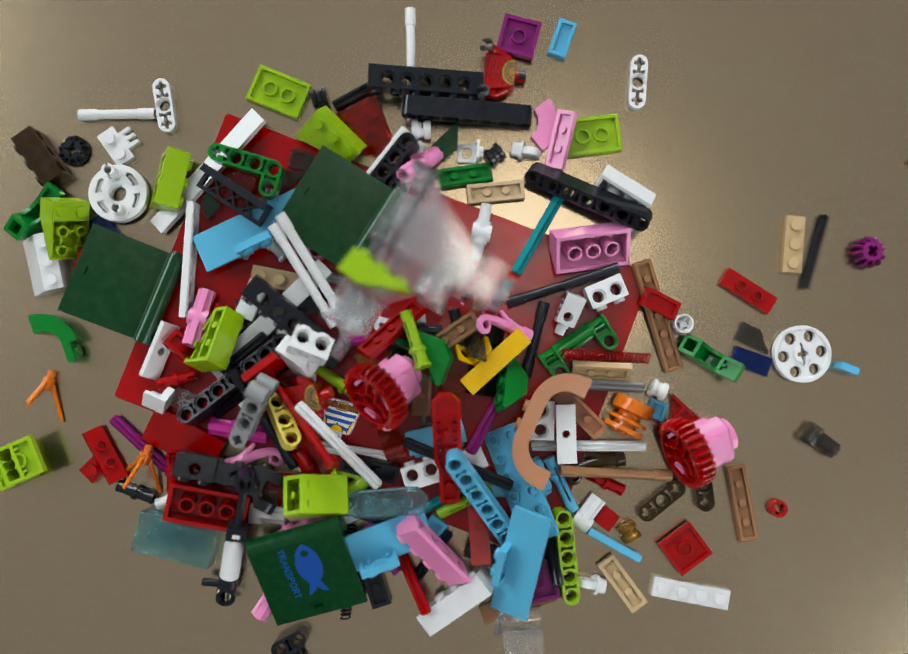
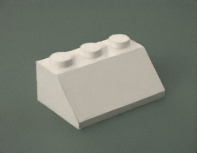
M608 164L594 184L647 208L651 207L656 196L655 193Z
M43 232L31 235L23 241L34 296L41 297L65 291L71 278L67 259L49 260Z

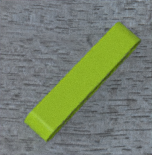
M557 506L551 511L559 530V535L554 536L564 585L560 586L559 590L561 598L566 604L575 605L580 600V587L573 518L570 512L561 506ZM564 513V518L558 521L559 515ZM566 533V537L560 540L561 534ZM568 552V556L562 559V555ZM570 571L569 576L564 578V574ZM572 590L571 595L566 597L567 592Z

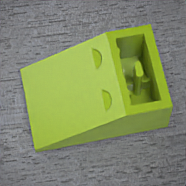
M41 197L40 220L49 260L77 259L78 249H83L88 237L89 201L80 198Z
M353 247L337 267L360 287L405 295L411 294L408 288L410 285L399 275L396 278L393 277L390 268L381 261L376 264L373 255L363 247L360 250Z
M300 474L283 477V516L291 522L349 514L348 475Z

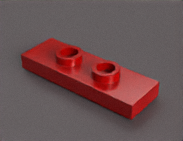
M730 267L727 268L718 282V285L764 314L770 312L778 299Z
M102 425L82 434L108 485L128 476Z
M470 505L467 507L471 566L491 564L489 528L475 508Z

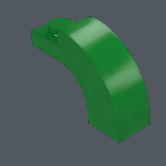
M46 182L35 201L25 210L13 213L3 229L17 241L29 238L31 235L42 230L40 220L41 197L64 198L66 194L52 182Z
M28 315L34 334L52 333L58 337L68 363L83 361V350L78 345V342L83 341L84 337L75 324L57 315Z
M689 333L686 334L678 347V350L696 364L734 383H737L746 368L744 364L723 355L703 340Z

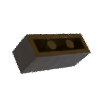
M29 125L11 138L15 144L13 146L15 151L26 160L24 161L28 169L34 171L36 174L35 179L41 186H44L46 182H52L57 186L70 177L39 130Z

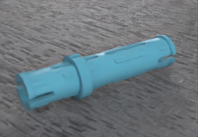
M555 455L545 458L543 461L548 471L552 472L550 479L554 481L567 511L570 513L575 512L579 509V506L565 478L558 475L559 465Z

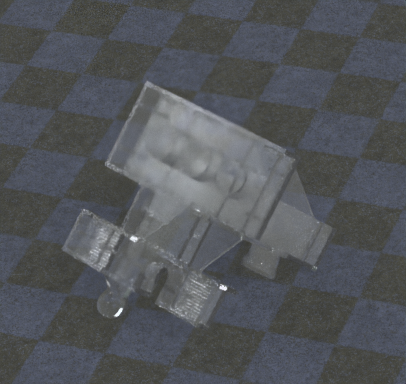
M416 158L368 235L372 242L368 252L375 258L374 262L378 264L381 261L390 268L393 277L396 278L399 275L410 285L408 288L411 294L405 295L364 288L344 276L321 313V316L336 324L340 332V338L333 347L330 356L341 361L356 335L367 338L384 308L389 310L388 304L417 296V303L431 312L443 316L446 311L445 307L450 299L470 311L473 310L479 316L483 314L485 309L495 314L515 284L505 278L510 268L508 265L487 253L483 257L440 189L439 172Z

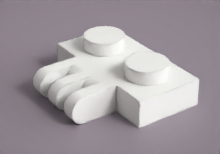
M111 126L97 136L116 165L126 166L136 159L131 150L140 145L141 142L139 139H135L137 136L135 133H131L132 129L130 127H126L118 133L116 128Z

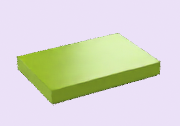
M260 64L245 99L299 121L310 96V89H313V86Z
M618 113L577 118L568 158L623 151Z

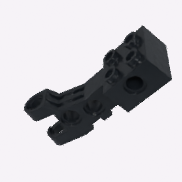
M180 450L177 451L171 476H176V480L188 482L191 479L197 480V484L206 486L213 482L234 486L235 480L231 476L232 471L248 466H244L243 461L236 460L232 464L224 462L225 458L220 456ZM194 463L200 465V473L194 471ZM256 464L255 467L250 468L255 470L256 479L260 482V487L254 489L249 495L253 497L254 508L272 515L276 505L263 501L259 494L266 480L283 487V477L285 476L264 465Z

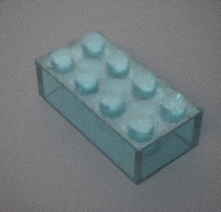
M147 508L140 512L131 546L132 551L203 569H208L213 565L222 531L162 521L164 511Z

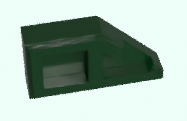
M457 123L431 145V147H439L440 151L443 152V161L458 148Z

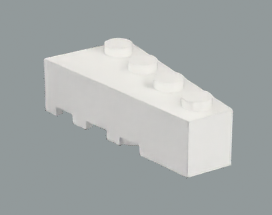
M478 565L468 573L471 579L470 582L450 586L444 592L442 591L437 594L434 600L430 603L428 602L431 608L429 614L422 616L420 612L418 613L416 618L430 637L492 595L495 586L491 585L492 576L487 565Z

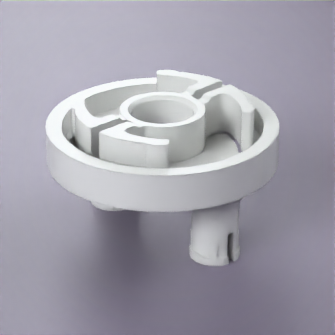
M107 163V165L104 164L101 167V170L91 180L88 197L92 208L98 215L114 223H126L138 218L145 211L149 202L150 192L146 180L136 170L125 165H111ZM124 188L126 190L125 198L121 201H116L114 199L115 191Z

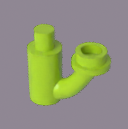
M336 467L331 472V475H348V477L354 479L348 483L349 498L370 486L361 476L338 471Z

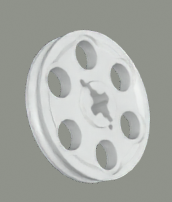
M799 325L785 329L776 337L772 345L771 357L775 369L782 377L792 382L808 383L817 380L827 371L831 363L832 352L829 341L822 332L811 326ZM806 331L812 333L813 337L810 342L804 339ZM787 334H791L794 337V341L790 345L785 342ZM818 346H822L825 350L824 355L821 357L816 354ZM781 351L787 354L785 362H781L778 359V354ZM801 351L805 352V355L802 357L798 356V353ZM811 364H815L818 367V371L814 375L809 372ZM793 366L799 369V374L796 377L790 374V369Z

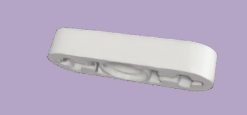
M642 54L635 55L629 64L627 106L632 111L640 110L646 102L648 59ZM637 60L640 61V64H643L639 69V73H636L638 66L635 63ZM633 79H641L642 86L635 87L632 83ZM639 92L637 100L641 102L635 105V102L632 100H634L636 93Z
M158 78L152 84L158 126L164 133L173 134L178 129L172 86L166 79ZM161 84H163L166 87L163 88V92L166 97H163V93L158 89L161 88ZM163 102L170 103L167 111H162L160 108ZM164 116H167L168 121L172 123L169 125V129L164 126L167 124V119Z

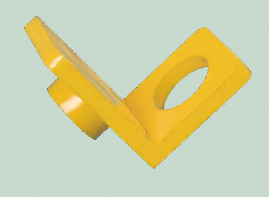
M484 336L472 349L459 344L455 345L458 359L474 366L480 363L492 351L488 336ZM461 351H464L468 358L464 357Z

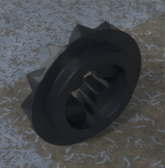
M75 135L61 140L62 143L58 147V155L64 163L78 166L87 160L90 149L88 143L83 138ZM75 147L80 152H73L72 155L68 149Z

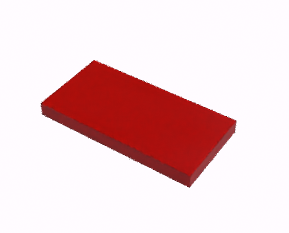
M169 409L163 415L154 411L141 437L142 440L166 453L174 452V455L177 451L188 450L220 456L227 443V440L217 435L208 434V430L199 425L189 426L179 422L177 414ZM194 463L193 467L201 471L200 465Z

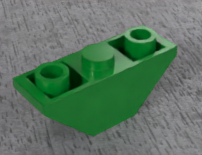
M418 330L420 340L427 348L425 352L428 361L432 363V366L429 367V378L433 384L441 386L446 381L454 359L446 340Z
M516 357L499 372L496 380L498 388L494 404L496 405L495 412L497 413L527 394L528 375Z

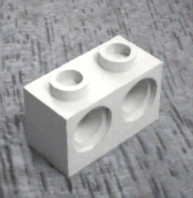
M620 273L582 289L590 311L596 309L597 312L608 308L606 304L614 302L615 305L625 301L624 296L629 295ZM612 285H616L619 288L618 295L611 293L610 288ZM595 292L601 295L599 303L595 302L592 298Z
M297 324L286 352L323 366L328 360L335 339L330 338V335L313 331L307 325ZM297 337H303L306 343L299 342ZM316 344L322 345L324 351L318 350Z
M548 400L545 406V413L541 415L537 424L544 426V433L537 435L534 431L530 440L554 441L555 401Z
M423 456L422 461L415 463L414 460L403 463L404 466L400 468L407 492L439 482L438 468L433 474L426 471L428 464L436 466L433 459ZM415 470L418 473V477L410 479L407 476V472Z

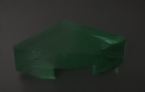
M205 193L201 206L205 217L210 220L222 205L210 194Z

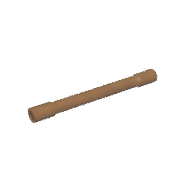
M559 465L558 467L559 477L637 479L657 482H671L673 478L672 471L613 469L578 467L575 465Z

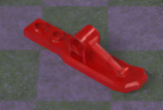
M439 392L431 401L434 462L439 469L440 503H460L459 486L446 469L447 451L452 448H458L462 451L460 399L452 392Z

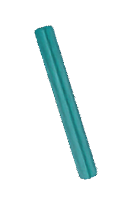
M553 196L511 269L514 274L522 275L562 205L563 199Z

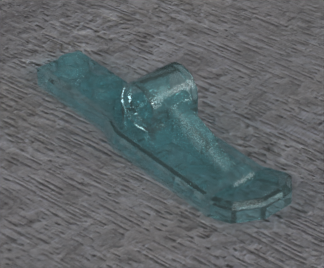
M419 487L357 490L348 495L349 514L340 516H351L370 521L380 520L381 517L420 516L428 508V496Z

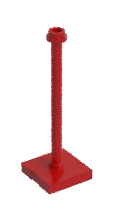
M271 352L243 373L241 378L245 383L249 384L252 380L255 381L262 372L277 380L275 375L287 367V365L278 354ZM279 384L275 392L324 460L322 465L327 469L332 468L337 464L336 456H330L309 424L294 410V403Z

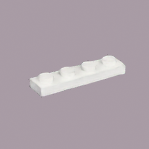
M653 575L650 589L651 596L728 610L731 593L729 589L657 575Z

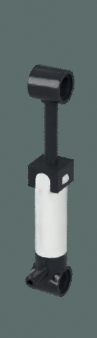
M242 467L236 473L234 486L239 493L235 519H228L219 579L202 578V586L217 587L215 598L220 606H230L236 599L249 520H243L247 494L254 490L256 484V472L250 467Z

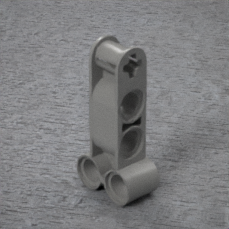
M261 372L255 381L252 380L244 392L246 398L229 435V442L232 446L242 448L247 440L253 437L269 399L279 386V381Z

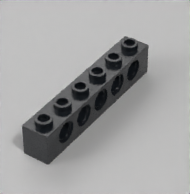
M369 63L367 92H371L372 95H382L385 93L393 97L421 95L480 101L477 95L482 93V91L477 89V87L483 84L484 72ZM389 78L392 83L385 84L382 79ZM406 79L410 81L411 85L405 86L401 81ZM421 81H427L430 86L423 87ZM440 83H446L449 88H442ZM459 84H464L467 90L460 89Z
M258 274L253 277L240 293L243 296L241 299L250 306L252 304L258 308L257 312L261 316L272 319L274 321L273 325L280 331L284 329L289 333V336H292L295 328L290 327L288 322L291 319H297L300 323L299 325H307L313 331L330 335V338L335 339ZM260 293H265L268 295L269 300L262 303L258 300L257 296ZM281 306L284 309V313L276 315L273 312V308ZM297 337L299 342L306 343L303 337ZM337 339L333 343L328 360L323 365L325 368L330 367L334 369L348 353V349Z

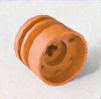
M617 392L612 404L619 411L618 413L608 411V414L615 417V419L612 421L605 418L604 423L620 434L641 440L643 435L635 431L637 428L646 431V428L639 422L640 420L650 421L655 409Z

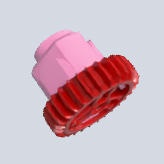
M396 354L389 360L385 358L376 365H374V362H360L345 375L344 389L347 390L348 401L352 402V407H355L357 413L362 416V419L367 420V424L371 423L372 427H377L378 430L391 431L402 424L409 413L407 409L409 407L408 404L421 393L419 384L422 380L421 371H415L414 361L405 355Z
M678 416L664 422L659 430V443L662 445L661 450L667 460L666 463L669 464L674 475L678 476V480L682 481L683 485H687L688 488L692 489L701 488L713 481L716 476V468L732 461L735 457L734 449L738 447L737 434L732 425L727 420L717 416L708 420L702 418L691 423L690 419Z

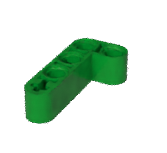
M214 143L209 146L208 156L215 163L261 177L258 187L261 195L268 200L279 196L286 171L278 161L220 143ZM222 152V153H223L224 155H226L227 157H224V156H222V155H217V156H216V154ZM241 156V161L234 164L235 157ZM260 161V167L253 169V164ZM274 167H279V172L276 175H271V170ZM272 185L274 187L273 191L266 194V187Z

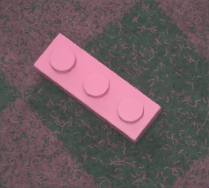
M558 109L545 165L565 170L578 116L577 112Z

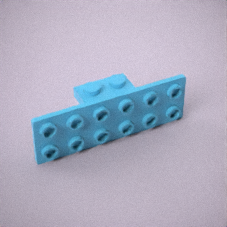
M295 189L266 202L273 209L261 227L239 214L193 236V241L206 271L210 272L242 256L252 255L257 249L271 246L275 239L267 227L275 223L276 219L274 217L281 213ZM260 208L251 210L253 218L257 221L264 212Z
M516 422L488 432L485 442L497 474L514 481L511 491L503 489L511 512L516 505L552 519L548 538L559 535L558 527L546 495L552 493L550 480L548 479L544 491L525 481L514 465L512 442L517 429H514ZM539 456L531 458L536 465L545 469L544 463L539 459Z
M516 505L513 507L506 540L501 547H497L494 554L496 562L490 571L492 576L491 585L495 586L490 605L492 608L524 622L527 621L552 519Z
M423 508L414 510V512L429 526ZM411 512L344 536L357 572L360 571L362 580L374 578L382 572L396 569V567L400 566L399 556L411 552L410 547L406 543L402 544L396 537V525Z

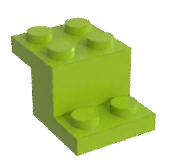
M33 434L0 447L1 492L48 471Z

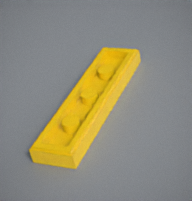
M517 328L460 380L461 383L472 395L476 394L530 345L531 341Z

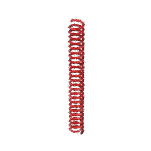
M563 348L560 353L562 355L563 350H565V360L568 358L569 360L579 359L580 361L581 359L583 361L585 359L587 361L600 360L601 362L603 360L604 362H610L611 360V362L618 361L619 363H624L625 361V363L632 362L637 364L639 362L640 364H648L650 361L649 355L653 358L651 353L591 351L587 349L573 350L569 348Z

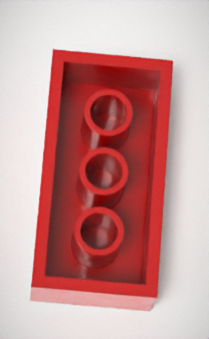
M174 476L170 482L162 521L226 532L228 519H235L239 497L235 487L218 483H211L209 486L197 484V480L193 479L183 482L176 480L177 477ZM247 494L243 520H246L251 498L249 494Z

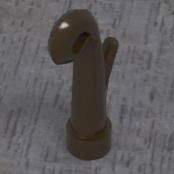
M585 451V455L591 458L573 464L578 467H619L626 465V457L623 451H615L610 454ZM566 477V481L570 485H577L582 481V477H576V479Z

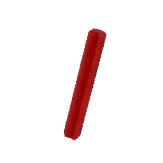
M407 553L399 556L400 567L422 616L427 615L431 612V608Z

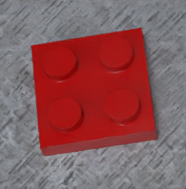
M688 520L657 543L681 576L713 554Z

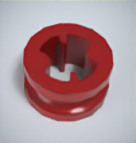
M772 499L767 505L768 512L777 518L784 517L788 512L786 503L779 499ZM775 505H779L780 512L776 511Z

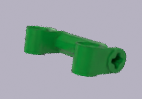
M599 313L598 317L591 322H586L555 344H552L550 349L544 353L537 354V358L550 376L553 377L558 368H563L565 373H570L569 368L562 359L564 358L565 350L560 355L563 348L574 350L594 338L602 349L612 350L617 347L619 339L606 317ZM606 336H610L613 340L612 345L609 347L604 343Z

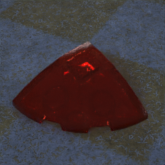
M377 95L362 100L335 114L367 145L361 155L367 154L378 157L391 141L392 134Z

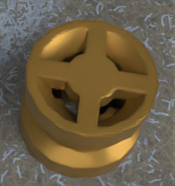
M634 520L625 522L617 528L618 532L622 534V540L625 544L637 540L642 535L636 529Z

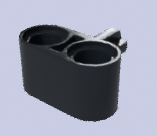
M299 626L280 635L273 643L271 653L303 654L301 649L309 638V631L307 628ZM295 635H301L304 640H296ZM277 644H284L286 650L279 649Z

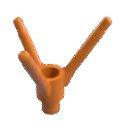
M49 370L40 386L26 400V406H30L43 389L51 391L60 422H64L56 385H54L56 381L54 378L57 372Z
M145 444L144 450H141L137 459L126 468V471H129L134 467L122 486L123 489H126L140 466L143 465L150 467L158 493H162L153 465V459L151 458L152 445Z

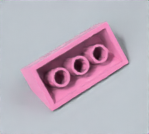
M618 222L549 230V249L556 274L599 269L616 262L619 266L630 265L631 228Z
M414 511L396 525V537L402 544L406 543L415 557H421L425 567L429 570L432 568L436 572L435 575L439 581H445L449 586L465 584L471 581L464 561Z

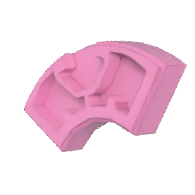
M549 98L534 110L538 126L531 139L542 152L550 145L557 115L555 107Z

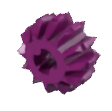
M865 236L863 239L860 238L856 241L857 244L852 246L855 252L850 254L856 257L853 262H859V267H867L869 269L873 268L874 265L879 266L882 264L881 260L886 258L882 253L886 252L887 249H882L884 242H878V237L871 238V236Z

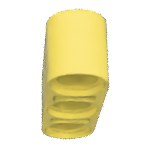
M275 392L268 401L266 411L281 447L286 451H292L298 446L301 434L295 419ZM277 401L280 403V406L275 407L271 402ZM283 418L288 422V424L282 425L279 423L278 419ZM286 437H293L295 439V443H289L286 440Z

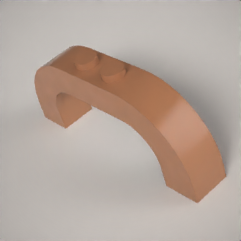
M573 373L558 374L545 380L536 389L531 400L526 399L522 408L525 413L522 419L518 417L514 425V429H517L512 442V458L518 473L532 486L544 491L552 473L536 465L529 454L530 439L548 400L559 393H568L583 400L593 380Z

